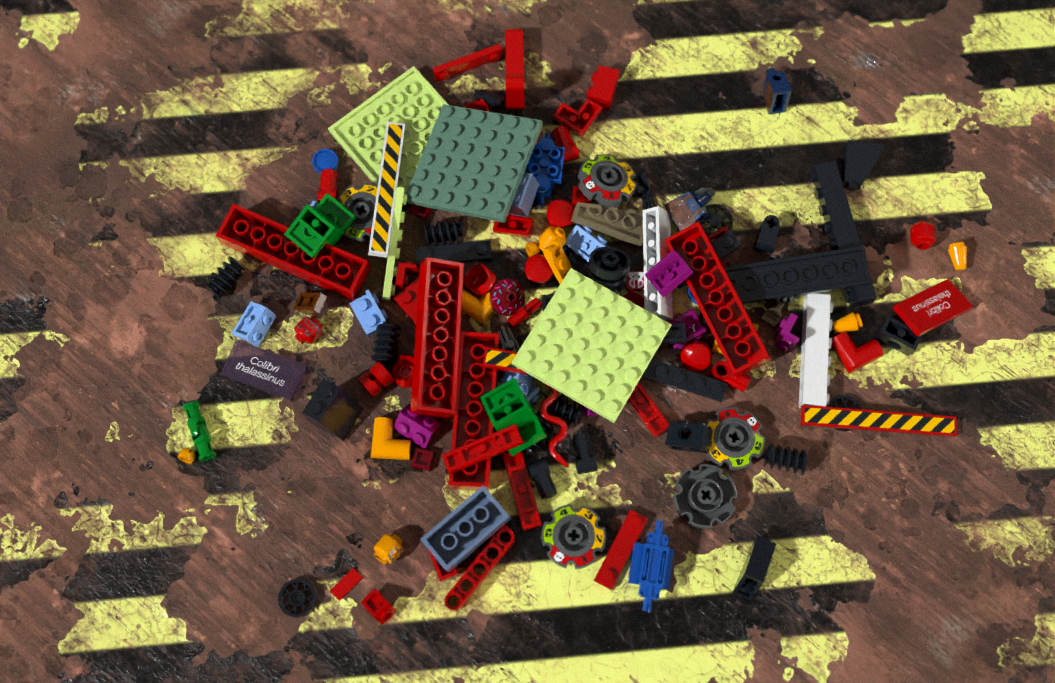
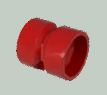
M379 362L370 368L369 373L365 372L357 379L373 398L382 392V387H387L394 381L390 373Z

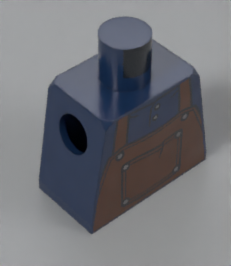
M769 68L765 72L766 76L763 84V94L768 115L785 113L791 95L790 85L785 72H776L775 68Z
M689 191L663 206L681 231L698 221L701 223L709 214L705 204L711 201L712 198L707 191H704L699 196L695 192Z

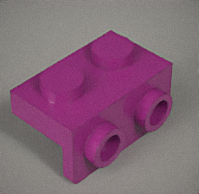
M672 250L645 273V276L657 291L665 297L694 272L675 250Z
M690 309L673 318V320L668 321L670 324L685 323L687 342L691 339L701 338L703 336L702 333L707 331L705 327L701 326L694 309ZM667 344L668 347L673 349H680L686 346V344Z
M793 313L788 318L784 317L775 331L778 335L773 343L782 351L791 352L799 340L797 336L789 333L798 318Z
M408 404L400 411L393 429L423 449H426L441 423L427 415L411 414V404Z

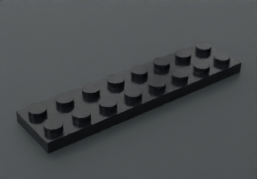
M864 246L724 267L742 304L871 284Z

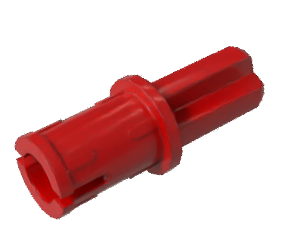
M534 298L523 308L519 307V311L508 318L507 322L515 329L524 320H529L530 316L542 307V303L539 299Z

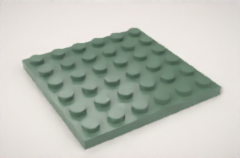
M443 104L406 192V203L505 223L542 129V121Z

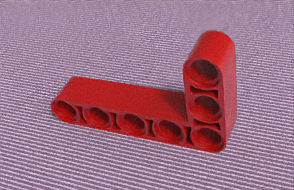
M505 29L506 109H524L523 29Z
M503 525L489 537L491 541L448 592L444 599L448 610L457 612L462 609L512 547L515 540L514 533L506 525ZM502 534H509L511 540L508 543L501 542L500 537ZM490 549L498 551L499 554L495 559L488 558L487 553ZM477 565L485 566V573L477 575L474 572ZM467 580L471 581L473 584L472 589L469 591L462 590V583ZM454 596L458 597L460 600L457 607H450L449 599Z

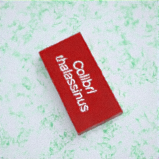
M946 279L895 304L892 309L914 334L919 337L970 311L973 305L949 279Z

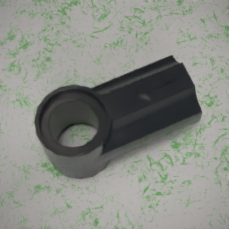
M583 433L573 436L577 473L584 474L598 471L589 434Z
M542 458L527 464L529 475L536 485L541 500L557 495L546 459Z

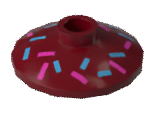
M507 278L497 281L490 291L492 308L502 316H512L519 311V307H523L525 303V293L519 282ZM509 294L512 295L511 301L508 299Z

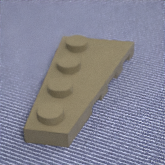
M576 203L571 218L572 222L639 247L642 245V212H636V210L632 209L620 210L618 207L605 208L601 207V205Z

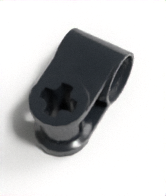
M769 215L765 217L760 225L754 249L773 254L780 227V221L776 216Z

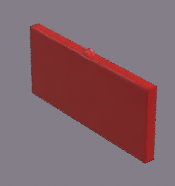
M352 568L330 592L340 601L363 577Z

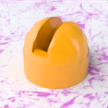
M530 242L525 245L529 257L540 254L539 243Z
M189 447L183 448L178 455V459L192 464L196 455L195 451L191 450L189 452Z

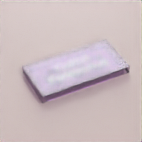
M236 339L220 374L292 402L308 367L302 363Z

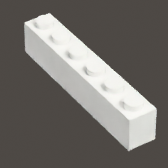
M657 206L643 210L644 309L668 321L673 320L672 291L663 297L645 276V273L671 252L665 242V239L671 236L670 215L666 210Z
M812 293L806 294L804 297L799 408L802 405L826 407L829 404L830 394L827 393V386L830 385L828 368L831 365V356H828V351L832 345L829 331L832 330L833 321L830 319V313L833 311L831 295Z

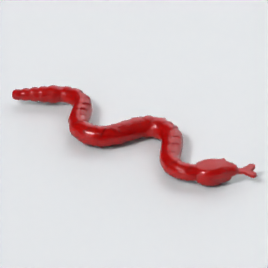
M544 383L546 387L552 389V394L541 402L539 407L540 416L546 422L560 427L559 434L553 437L549 443V451L554 459L568 467L569 464L555 449L556 445L567 436L568 426L564 420L549 415L546 410L557 399L559 393Z

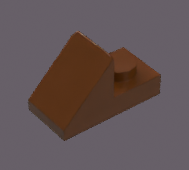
M301 292L294 310L321 319L328 305L325 301L327 296L322 293Z

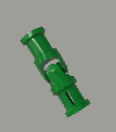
M192 401L184 404L182 408L188 418L187 425L194 446H197L200 455L199 460L204 462L215 458L216 453L213 452L210 443L212 439L205 418L201 415L199 401Z

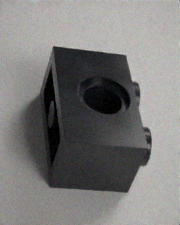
M887 316L881 323L874 339L910 356L916 350L923 335L917 337L907 325Z
M684 420L669 422L665 445L672 450L709 454L713 431L703 422H695V424H689V422Z

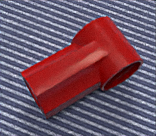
M558 126L552 130L557 147H565L563 163L579 159L578 148L573 143L567 126Z
M332 169L321 171L320 189H318L317 193L318 204L326 193H329L338 201L337 171Z
M725 361L716 363L710 372L712 379L727 383L741 392L745 391L751 378L746 374L736 378ZM722 368L725 375H719L716 369Z

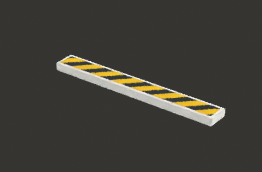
M387 121L368 252V255L386 258L388 256L405 124Z

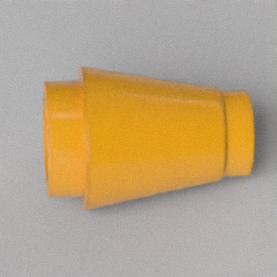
M965 243L950 244L948 253L955 271L967 269V246H965Z
M853 312L836 320L832 325L835 333L858 331L859 328L863 327L860 315Z

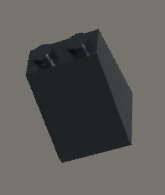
M322 379L302 413L312 425L344 442L362 412L363 407L341 388Z

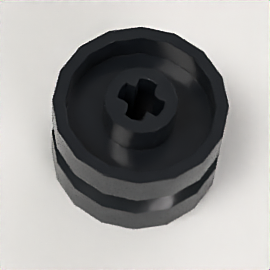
M599 247L590 254L586 277L618 293L626 287L631 259L620 249Z

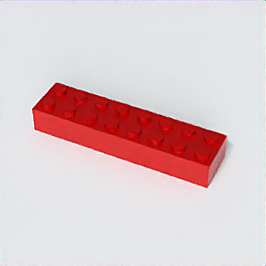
M233 204L215 235L222 245L353 301L356 299L371 270L367 260L330 244H325L318 255L312 258L284 235L289 227Z
M698 221L666 238L665 242L669 250H675L694 272L685 281L733 375L737 378L771 361L772 359L700 222Z
M427 257L420 263L411 414L444 418L455 414L464 263Z
M460 332L456 411L453 420L451 451L493 434V424L480 397L497 387L498 370L482 367L485 348L499 349L500 337L497 333ZM492 457L449 474V488L477 491L484 485L489 491Z

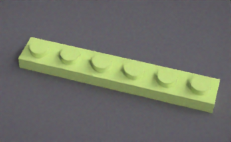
M397 187L382 296V300L390 301V296L395 294L396 285L392 284L393 277L396 278L398 266H394L395 259H399L400 255L397 241L402 240L403 230H399L400 223H404L405 212H401L402 205H406L407 201L404 187Z

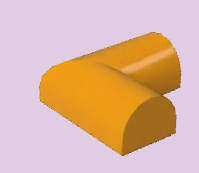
M462 289L461 311L483 326L495 312L490 303V291L478 299Z
M386 417L374 418L371 458L410 460L412 441L393 439V419Z

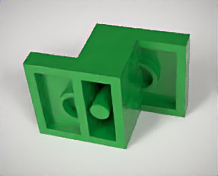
M326 193L316 208L307 204L284 235L310 257L315 258L325 244L335 246L357 216L329 193Z
M515 378L480 397L493 427L497 431L514 424L517 425L524 444L508 450L512 456L547 437L532 405L524 396Z

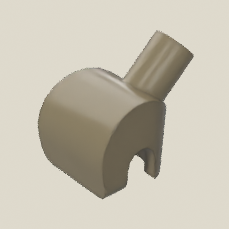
M778 301L761 318L776 328L782 317L781 310L785 304L782 301Z

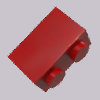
M599 65L597 72H593L591 82L594 83L592 87L588 88L586 97L602 106L603 109L610 110L620 70Z

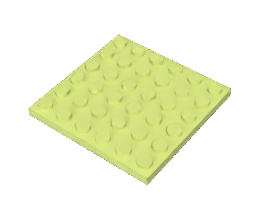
M413 66L330 126L328 130L374 185L378 186L387 121L405 124L397 187H404V194H406L443 104H448Z
M570 268L514 357L512 365L615 423L672 324Z

